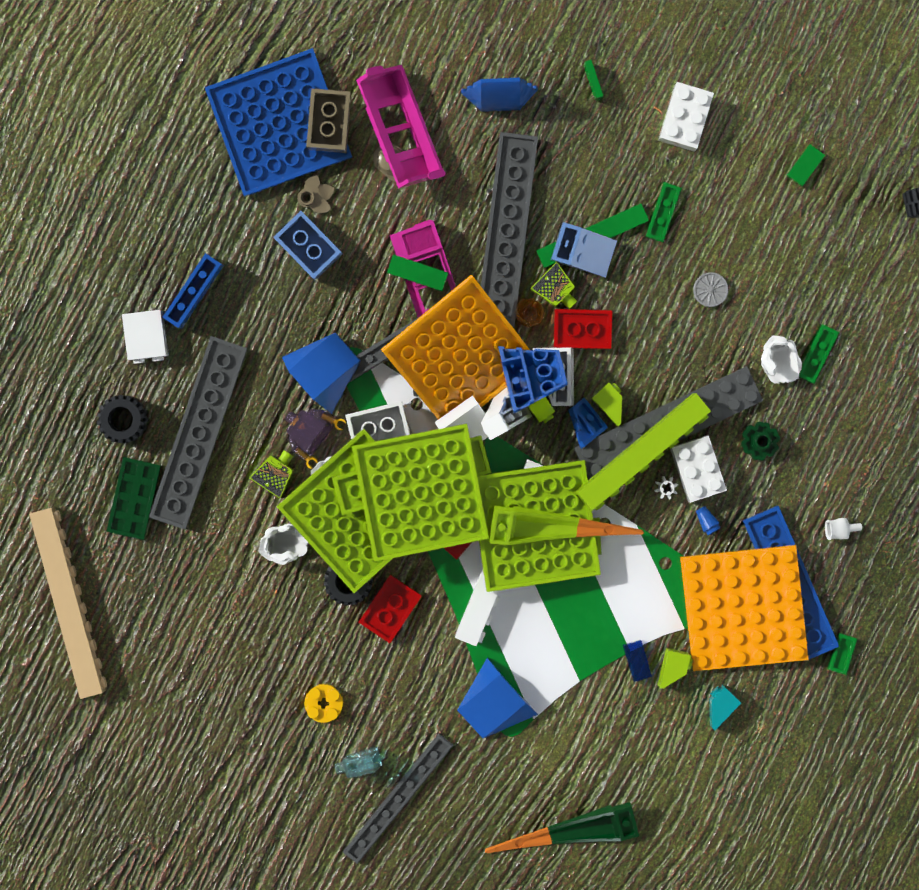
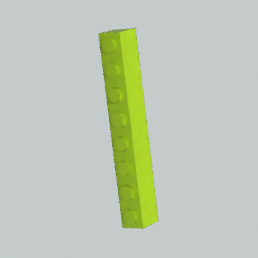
M692 393L578 488L575 493L589 510L595 509L597 511L605 504L604 500L609 496L613 498L620 492L619 488L625 484L627 486L635 479L634 475L649 468L648 464L652 460L657 461L664 455L663 451L668 447L670 449L679 443L678 439L682 435L687 436L694 430L693 426L695 424L703 423L708 418L707 414L711 412L697 393Z

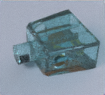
M378 746L347 755L342 762L335 764L337 775L346 773L347 778L375 773L383 765Z

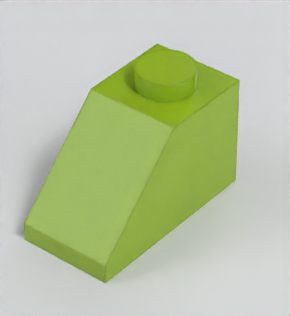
M607 383L591 399L616 426H619L622 416V396L619 394L621 389L615 383L612 385Z
M546 397L527 406L539 423L542 421L547 423L554 417L552 414L555 410Z
M666 648L657 685L664 689L685 676L687 670H690L692 667L693 659L688 652Z

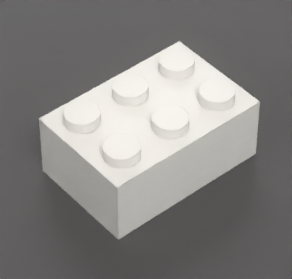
M676 82L658 141L695 152L698 148L714 93Z
M403 401L345 415L351 439L362 429H365L374 441L410 435Z
M708 435L676 445L670 449L688 502L691 503L727 491Z

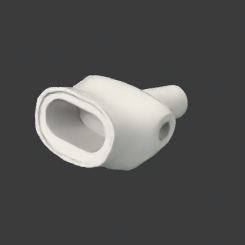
M838 518L825 522V533L828 540L849 539L850 532L862 530L861 523L849 524L847 518Z

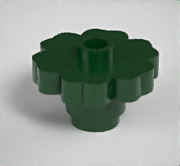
M756 422L754 426L748 425L742 432L744 440L740 443L743 452L750 454L753 460L763 461L766 456L773 457L779 449L776 443L779 442L780 436L777 429H770L769 423ZM759 437L763 439V443L761 445L757 443V439Z

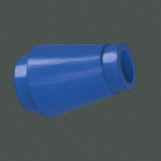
M706 506L696 511L703 533L706 532L709 536L721 528L719 526L720 522Z

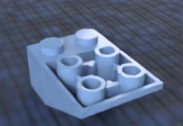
M563 222L550 261L606 278L617 240Z

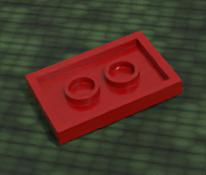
M554 309L553 348L611 349L612 310Z
M390 574L358 623L388 643H391L422 595Z

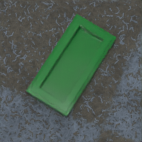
M592 60L585 61L583 66L594 99L596 101L603 99V93Z
M809 144L786 176L802 187L825 154Z
M838 633L836 640L839 647L833 649L827 669L847 675L857 638Z

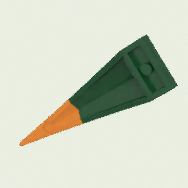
M628 802L614 807L609 805L486 848L485 853L551 844L624 841L639 837V832L631 803Z

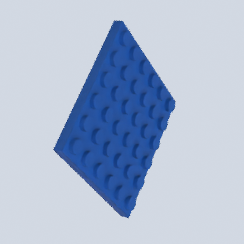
M313 48L205 87L244 197L353 158L348 144L347 153L308 150L306 147L311 88L328 90Z

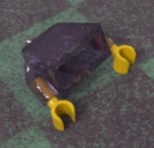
M310 409L307 412L301 410L298 415L291 411L285 417V420L290 424L286 432L290 435L288 440L291 449L300 459L306 461V465L310 469H313L309 464L310 460L318 463L317 458L312 455L332 430L333 426L331 424L333 423L337 430H343L337 426L338 421L346 423L344 419H335L334 415L322 409Z

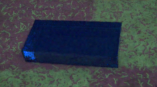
M641 639L624 644L623 648L633 682L652 677Z

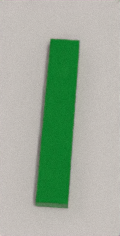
M640 203L585 229L608 238H613L648 222L649 219ZM556 242L536 250L543 268L556 263L550 261Z

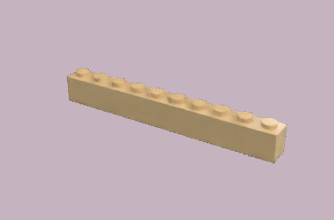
M55 507L30 513L31 523L79 697L83 699L101 694L106 691L107 682L105 677L101 675V660L96 657V642L94 639H91V624L89 621H86L85 614L87 610L85 603H82L80 595H82L80 585L76 584L75 581L77 576L76 569L70 563L69 558L72 556L69 547H66L64 541L66 540L65 530L61 529L59 523L61 521L60 512Z

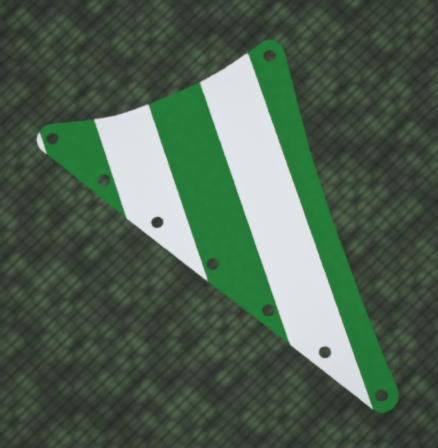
M350 348L355 355L363 352L359 348ZM383 363L351 381L346 386L359 411L403 401L410 434L439 429L435 424L438 419L424 402L420 410L412 409L411 401L414 398L420 397L413 396L412 387L402 375ZM498 436L492 440L489 437L485 439L484 447L491 473L488 474L523 469L527 459L542 465ZM605 504L597 511L595 509L592 510L593 518H608L611 524L641 529L644 531V534L601 536L602 555H598L601 575L499 590L497 596L500 599L497 607H492L490 614L493 616L489 626L486 624L484 626L483 632H485L482 643L478 642L477 646L466 643L477 674L486 658H488L538 715L578 682L604 666L663 635L688 629L680 559L683 555ZM479 541L472 542L457 560L444 548L428 551L459 624L483 568ZM663 557L669 558L672 562L671 567L667 570L662 569L659 565ZM538 715L500 732L505 736H516Z

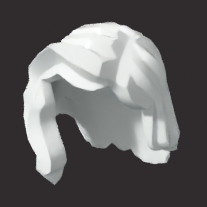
M773 335L764 345L761 365L770 381L774 384L796 381V379H799V373L802 368V361L797 353L796 345L793 340Z
M292 524L268 528L265 531L264 537L261 538L258 552L269 561L285 565L305 555L308 551V542Z

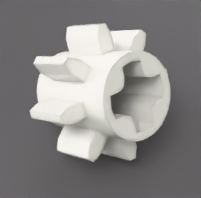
M662 476L661 482H655L659 486L654 491L661 493V499L664 495H667V498L670 500L672 493L677 494L674 491V487H677L678 484L672 483L673 477H670L667 481ZM669 483L671 490L664 493L662 485Z

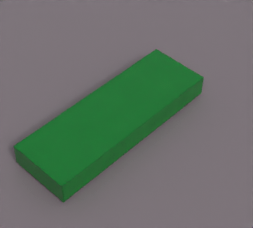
M663 182L645 237L664 243L682 190L681 187Z
M394 254L387 271L388 274L439 291H443L448 272Z
M821 324L802 363L799 373L800 378L815 384L840 332Z

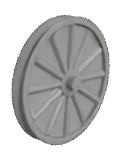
M705 273L695 281L693 287L694 296L703 306H718L728 295L727 282L717 273Z

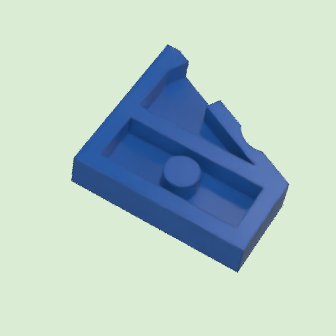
M585 398L569 409L581 449L608 428Z

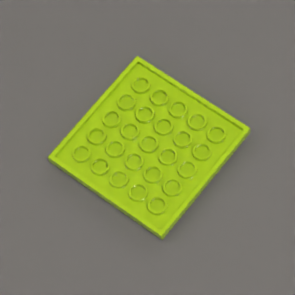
M467 424L352 446L374 562L489 539Z
M362 429L276 506L353 593L359 590L393 559L374 562L364 509L342 515L332 481L334 476L356 470L352 446L374 442V439L365 429Z
M585 460L477 476L489 537L494 506L511 508L517 506L593 520L592 510H589L575 493L578 488L588 481ZM596 536L552 539L514 545L490 544L489 539L479 540L486 592L601 575Z

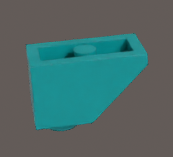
M723 685L721 687L717 686L710 693L712 695L709 698L710 726L714 730L741 704Z

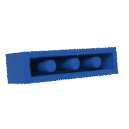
M205 253L163 315V318L177 328L182 329L224 265Z

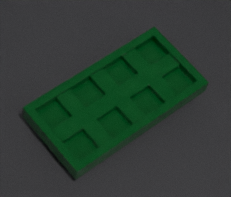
M123 457L106 532L145 540L161 465Z

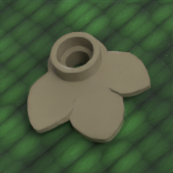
M318 175L312 176L306 180L304 189L298 193L297 199L302 207H310L316 213H326L331 210L327 200L331 198L335 189L330 185L320 184ZM310 195V201H304V196Z

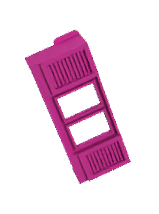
M379 65L368 68L366 74L356 81L365 101L366 111L385 160L389 163L398 189L445 176V171L441 166L403 66L398 65L384 69ZM400 104L407 123L385 128L378 109ZM410 129L417 148L395 153L388 134Z
M433 220L418 223L412 228L390 235L397 256L419 262L439 255L444 271L448 272L446 281L448 280L451 291L456 288ZM405 279L417 318H419L429 310H425L418 291L427 286Z

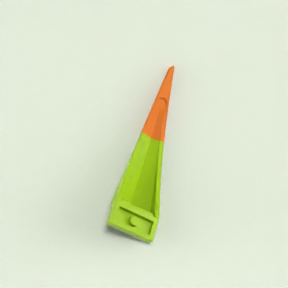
M494 506L489 543L514 545L573 537L642 535L644 531L523 507Z

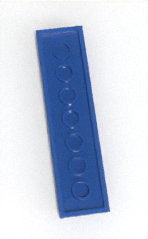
M778 505L742 520L754 549L795 545ZM797 550L808 659L835 649L839 645Z

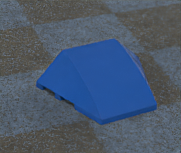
M522 78L480 79L473 83V86H467V89H462L461 94L481 112L520 110L538 91V86H533L532 83H527Z
M337 333L326 336L282 357L289 373L315 402L331 414H333L348 382L351 381L361 362Z
M498 346L510 403L514 413L568 385L559 350H522L520 347L505 349L504 346Z
M486 658L457 709L482 738L538 715L488 658Z

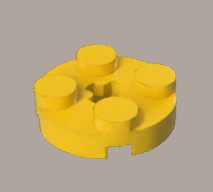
M318 684L307 693L304 702L305 710L308 716L317 722H330L336 719L342 710V695L330 684ZM322 698H326V702H329V705L325 708L318 704V701H322Z

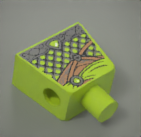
M557 262L530 288L532 292L554 307L562 302L570 309L577 302L570 294L575 286Z
M285 450L278 459L270 455L251 475L250 479L278 498H282L294 472V469L288 466L294 456Z

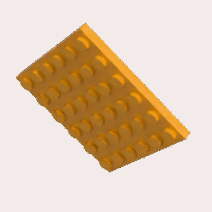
M470 275L385 345L381 351L439 420L471 396L475 398L480 407H483L507 387L498 346H504L505 349H516V347H520L522 350L530 349L476 279Z
M796 545L680 557L693 671L809 660Z

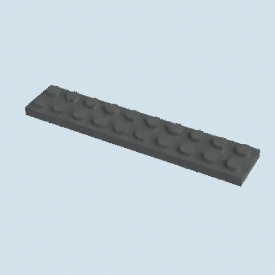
M500 132L481 287L514 328L538 137Z
M210 336L149 516L150 518L185 530L187 529L248 348Z
M745 366L596 437L582 449L580 446L574 447L579 460H585L588 480L692 393H697L711 412L707 414L708 418L703 423L695 424L693 426L694 430L687 436L682 435L678 441L762 402L763 399L748 367Z

